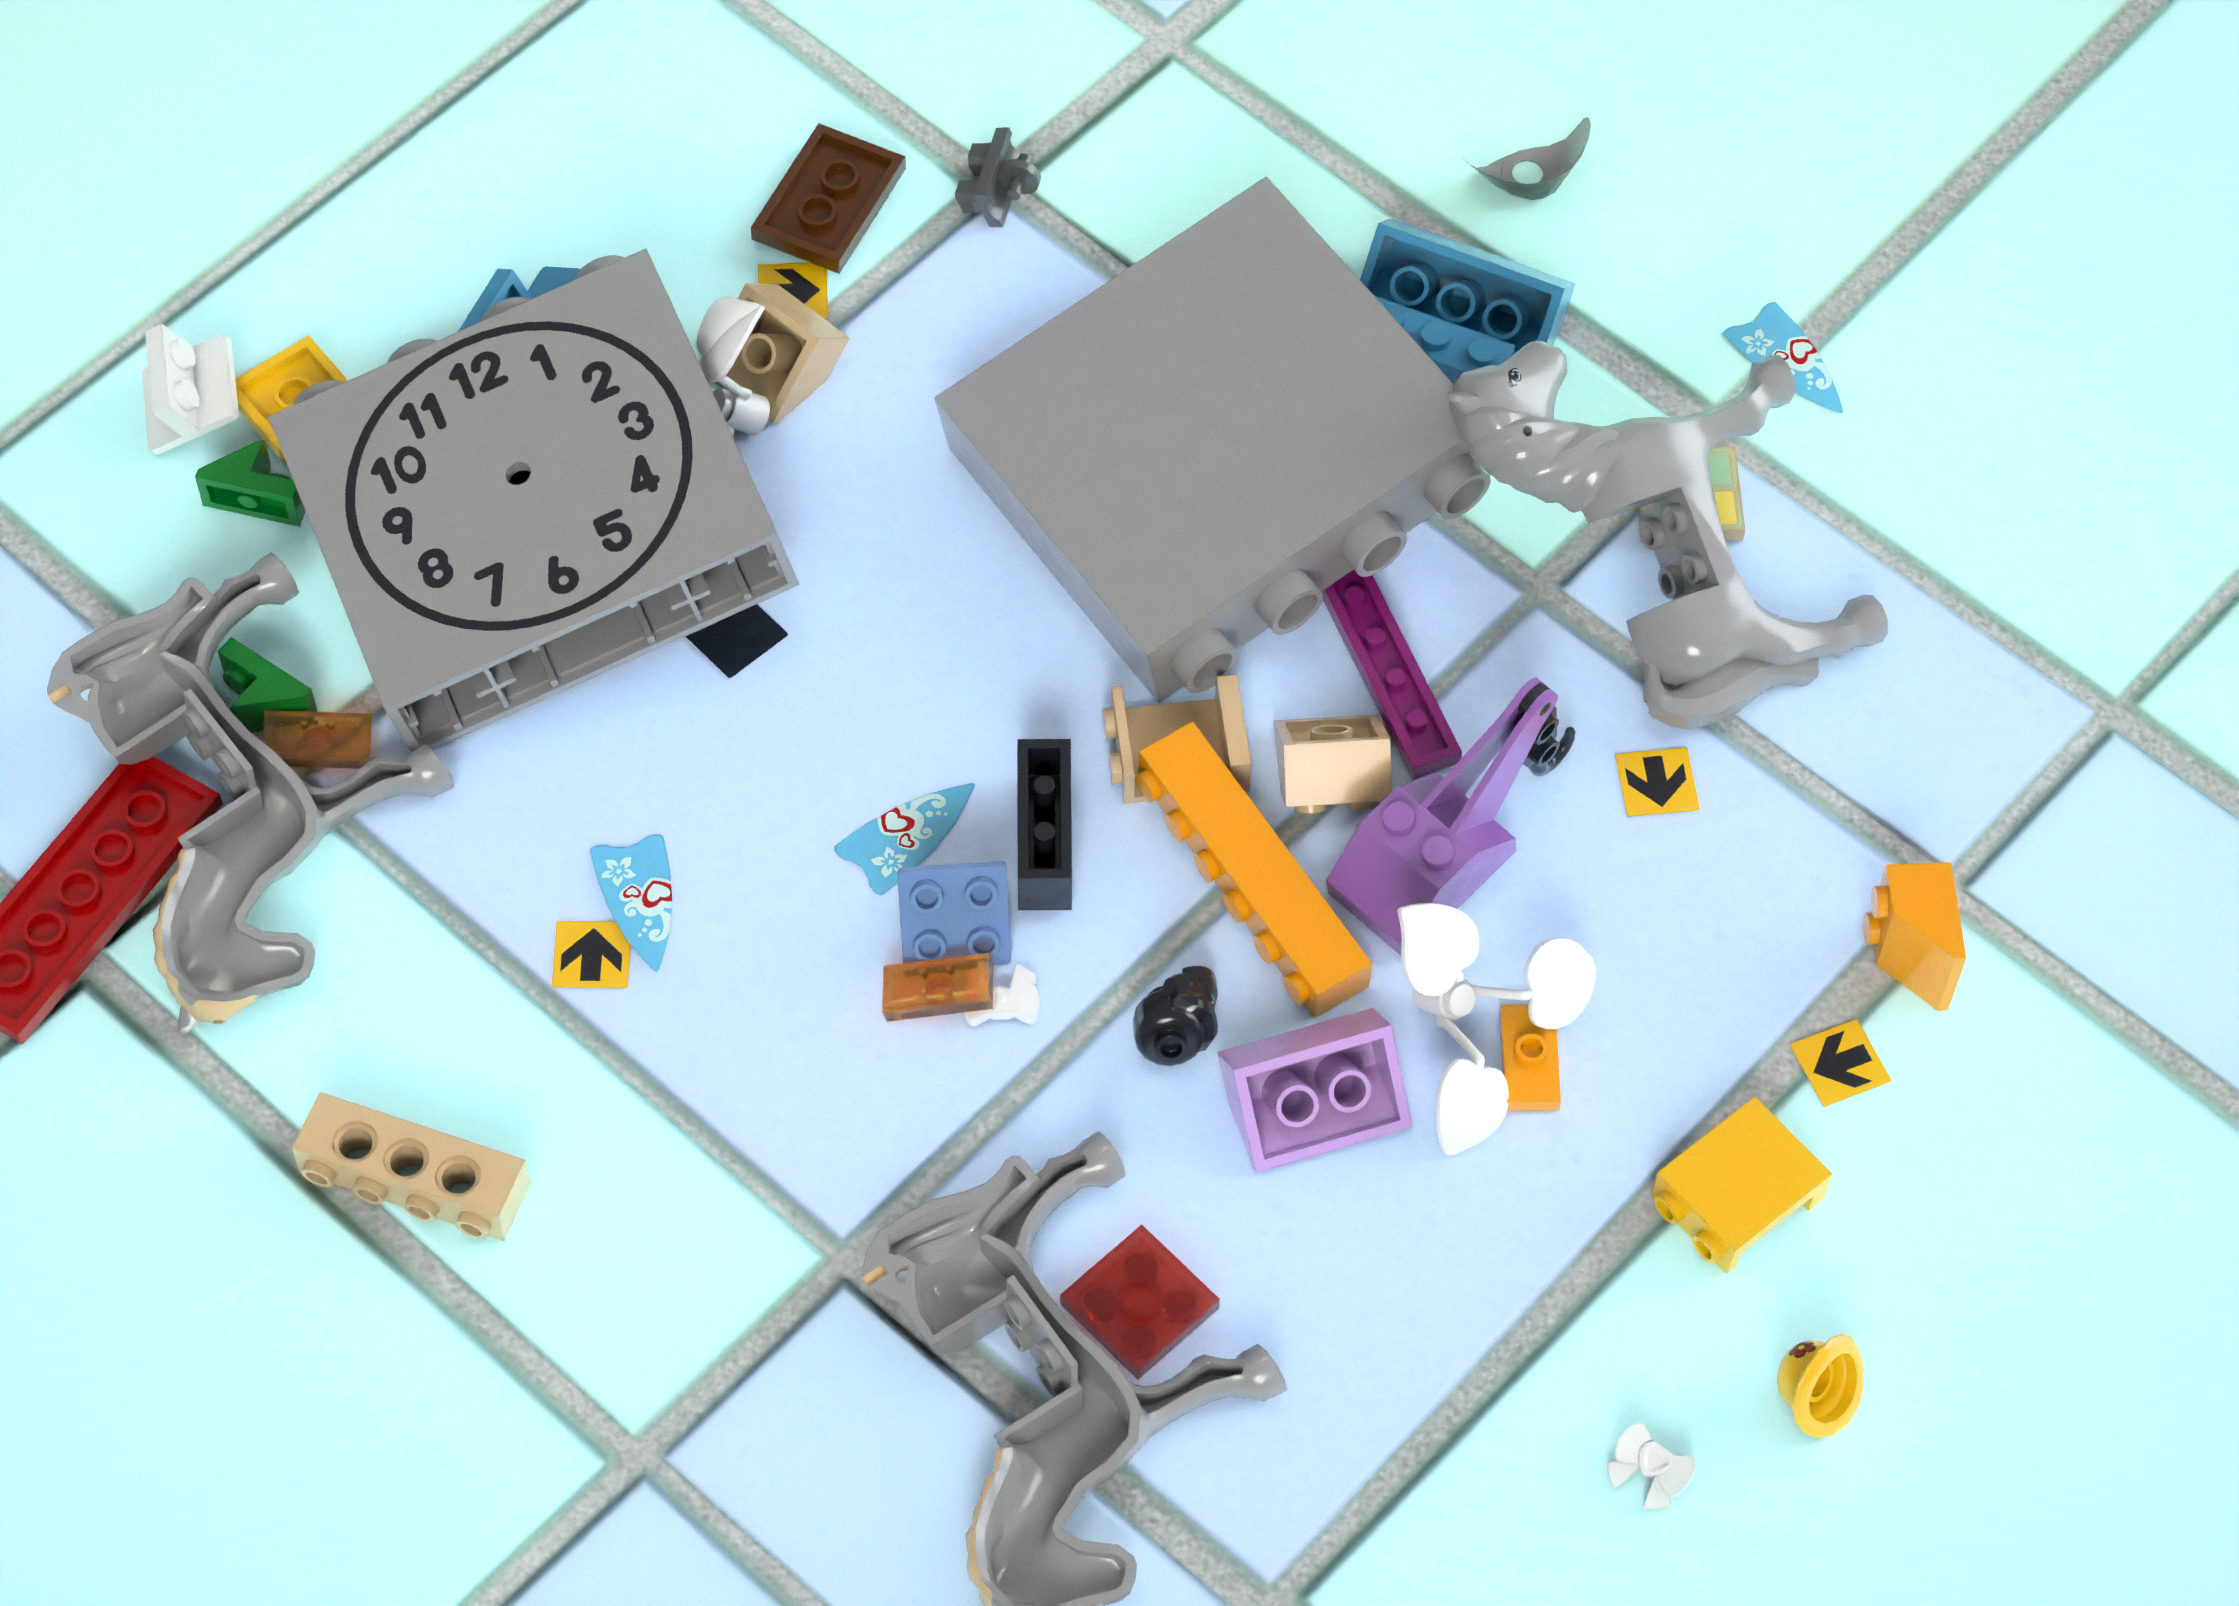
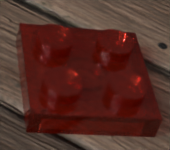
M1141 1224L1060 1294V1305L1139 1380L1220 1308V1298Z

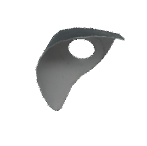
M1589 117L1583 118L1566 139L1550 146L1520 150L1500 158L1488 166L1472 167L1488 181L1511 195L1529 200L1544 199L1557 191L1582 157L1589 140L1591 121ZM1520 162H1534L1542 169L1543 177L1537 183H1519L1513 177L1512 170Z

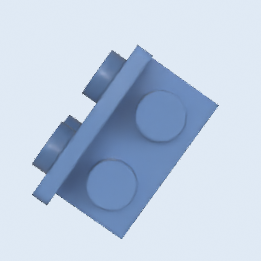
M1004 861L912 866L898 869L902 954L905 970L1004 965L1011 962L1007 866Z

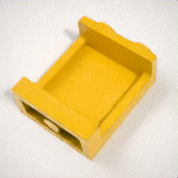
M1753 1097L1657 1172L1652 1197L1660 1215L1670 1224L1677 1223L1692 1238L1693 1246L1698 1254L1708 1263H1716L1728 1274L1737 1266L1740 1255L1795 1210L1803 1205L1809 1211L1825 1198L1832 1173L1756 1097Z

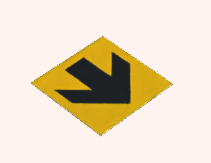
M812 263L758 264V284H778L822 318H828L827 269Z
M1687 747L1615 754L1627 817L1700 810Z
M557 921L551 987L628 988L631 944L626 940L617 923L613 921Z
M1858 1019L1789 1044L1823 1107L1892 1082Z

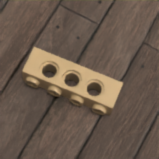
M319 1092L292 1146L299 1172L311 1183L321 1187H331L332 1184L350 1189L356 1196L372 1204L379 1205L386 1201L404 1207L410 1215L423 1221L432 1222L435 1218L456 1225L461 1232L477 1239H485L487 1236L505 1241L531 1185L525 1159L323 1092ZM357 1149L370 1150L362 1158H347L351 1152ZM405 1167H421V1169L413 1175H398V1173ZM459 1183H470L473 1185L463 1193L449 1192L453 1186Z

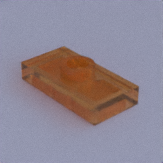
M264 710L263 743L275 751L289 767L359 769L371 756L372 713Z
M989 953L883 966L882 1013L887 1022L993 1009V960Z

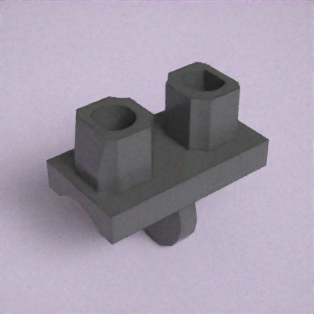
M1009 127L996 128L992 141L989 143H972L968 154V166L973 175L979 176V179L959 181L955 192V198L963 213H982L989 227H1003L1012 200L1020 199L1021 194L1034 193L1037 191L1041 181L1039 170L1032 165V157L1019 152L1011 144L1012 132Z

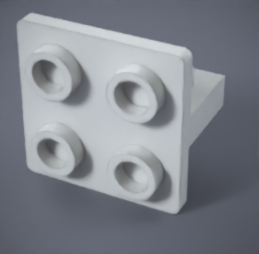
M162 323L145 331L148 367L142 370L148 449L151 452L159 455L237 420L239 411L231 338L221 333L191 346L185 338L178 337Z

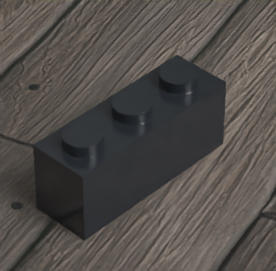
M1017 739L1018 910H1072L1071 739Z

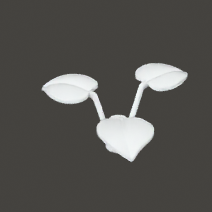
M725 296L716 299L710 305L701 322L696 341L697 349L702 355L699 364L707 381L712 383L720 382L725 386L723 389L718 388L712 390L732 436L735 430L757 435L764 429L769 418L770 405L768 399L762 395L752 393L751 389L741 387L726 376V374L733 366L765 307L758 303Z
M1419 903L1406 905L1398 908L1397 912L1402 934V968L1405 978L1412 988L1413 1002L1420 1010L1437 1015L1436 1026L1444 1028L1472 1059V1062L1466 1059L1452 1061L1443 1072L1437 1089V1135L1443 1154L1453 1156L1484 1141L1499 1128L1507 1113V1100L1509 1098L1508 1084L1504 1074L1496 1068L1484 1067V1055L1453 1023V1020L1468 1015L1474 1008L1476 996L1520 1001L1529 999V1019L1535 1026L1545 1029L1565 1027L1577 1019L1588 1005L1595 987L1596 965L1594 958L1580 944L1567 938L1555 937L1541 942L1528 957L1524 969V979L1528 989L1514 990L1477 986L1465 979L1461 971L1469 967L1479 953V934L1473 920L1461 910L1442 904Z

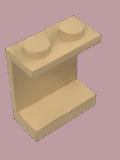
M1237 674L1216 676L1215 699L1125 708L1122 686H1113L1111 688V707L1102 708L1105 740L1115 739L1116 752L1108 754L1110 779L1112 785L1121 784L1124 804L1148 802L1141 793L1135 778L1139 768V751L1192 721L1245 792L1250 791L1251 758Z

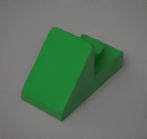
M264 440L255 441L198 468L195 480L202 505L205 507L300 527L306 513L294 481L278 473L269 475L271 463Z
M232 637L217 651L224 672L222 675L224 682L231 690L240 695L232 703L230 710L249 732L254 733L313 724L319 717L312 689Z

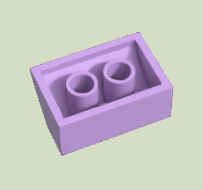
M1374 1008L1217 1052L1228 1103L1253 1170L1256 1173L1413 1127L1392 1026Z

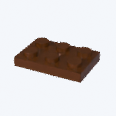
M818 123L751 226L752 240L840 274L906 170V156Z

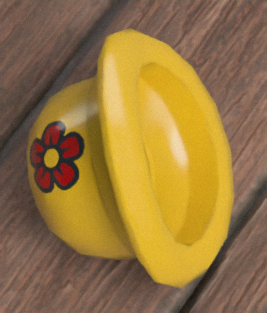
M1839 1334L1829 1338L1825 1343L1818 1340L1800 1342L1790 1348L1781 1360L1777 1372L1778 1391L1783 1401L1793 1410L1794 1421L1803 1433L1814 1438L1832 1436L1850 1423L1859 1407L1864 1388V1366L1860 1350L1850 1336Z

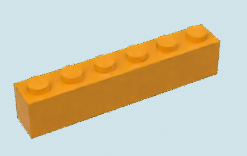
M1192 721L1140 750L1138 774L1135 778L1141 793L1150 803L1154 801L1158 803L1165 813V822L1172 836L1180 843L1186 841L1194 852V861L1202 877L1209 883L1215 881L1224 893L1223 900L1232 918L1237 923L1244 921L1254 935V945L1261 958L1267 964L1274 962L1284 976V986L1291 999L1299 1006L1305 1004L1313 1017L1317 1018L1367 989L1370 983L1372 962Z

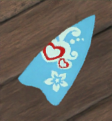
M1776 302L1766 304L1753 322L1732 326L1723 332V336L1752 363L1770 355H1780L1789 364L1794 377L1795 393L1835 412L1843 413L1840 398L1831 374L1818 351L1799 326Z
M970 783L930 793L895 807L834 846V850L842 859L862 867L873 892L878 895H884L898 883L899 868L919 866L938 847L957 822L973 792L975 784Z
M660 834L650 835L627 848L609 845L592 847L590 854L597 881L611 915L626 940L655 972H658L670 932L672 912L670 867L663 836Z

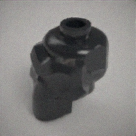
M1204 966L1185 967L1181 974H1176L1166 979L1163 986L1153 989L1137 1005L1133 1017L1134 1039L1138 1051L1145 1059L1158 1065H1178L1194 1058L1198 1052L1206 1051L1218 1032L1215 1013L1218 989L1215 973L1211 969Z

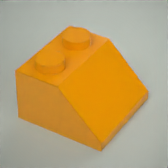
M1951 862L1886 864L1880 886H1873L1872 911L1864 914L1863 933L1866 945H1874L1876 965L1937 1011L1948 1010L1966 961Z

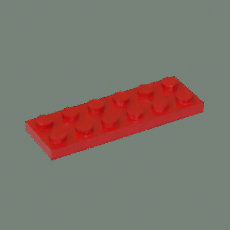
M154 756L132 765L120 763L0 903V1032L22 1045L175 863L181 849H183L178 837L220 809L223 805L220 793Z

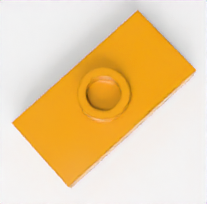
M1500 1005L1502 1073L1507 1080L1509 1089L1507 1111H1559L1561 1092L1557 1029H1545L1535 1026L1529 1019L1528 1005Z

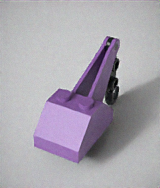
M1538 678L1529 680L1519 690L1504 712L1445 777L1436 772L1397 786L1360 822L1326 880L1328 893L1400 956L1402 934L1397 909L1402 906L1419 903L1442 904L1458 909L1516 852V838L1494 819L1522 765L1528 767L1536 776L1546 775L1561 763L1573 745L1576 733L1573 727H1567L1559 742L1556 740L1559 719H1557V708L1555 705L1558 695ZM1495 757L1470 798L1466 797L1465 794Z

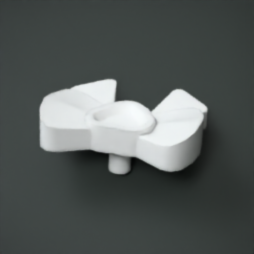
M1017 964L1014 969L1010 989L1005 986H998L993 989L984 965L972 971L966 976V985L968 987L963 999V1012L968 1025L974 1027L990 1018L993 1020L1016 1018L1027 1024H1035L1040 1016V995L1035 985L1036 974Z
M1642 1422L1634 1423L1623 1432L1616 1445L1614 1453L1616 1460L1607 1463L1611 1485L1615 1489L1622 1486L1640 1468L1646 1477H1654L1643 1506L1648 1511L1670 1508V1497H1676L1689 1486L1697 1467L1696 1460L1693 1457L1673 1455L1668 1449L1654 1442L1648 1428Z

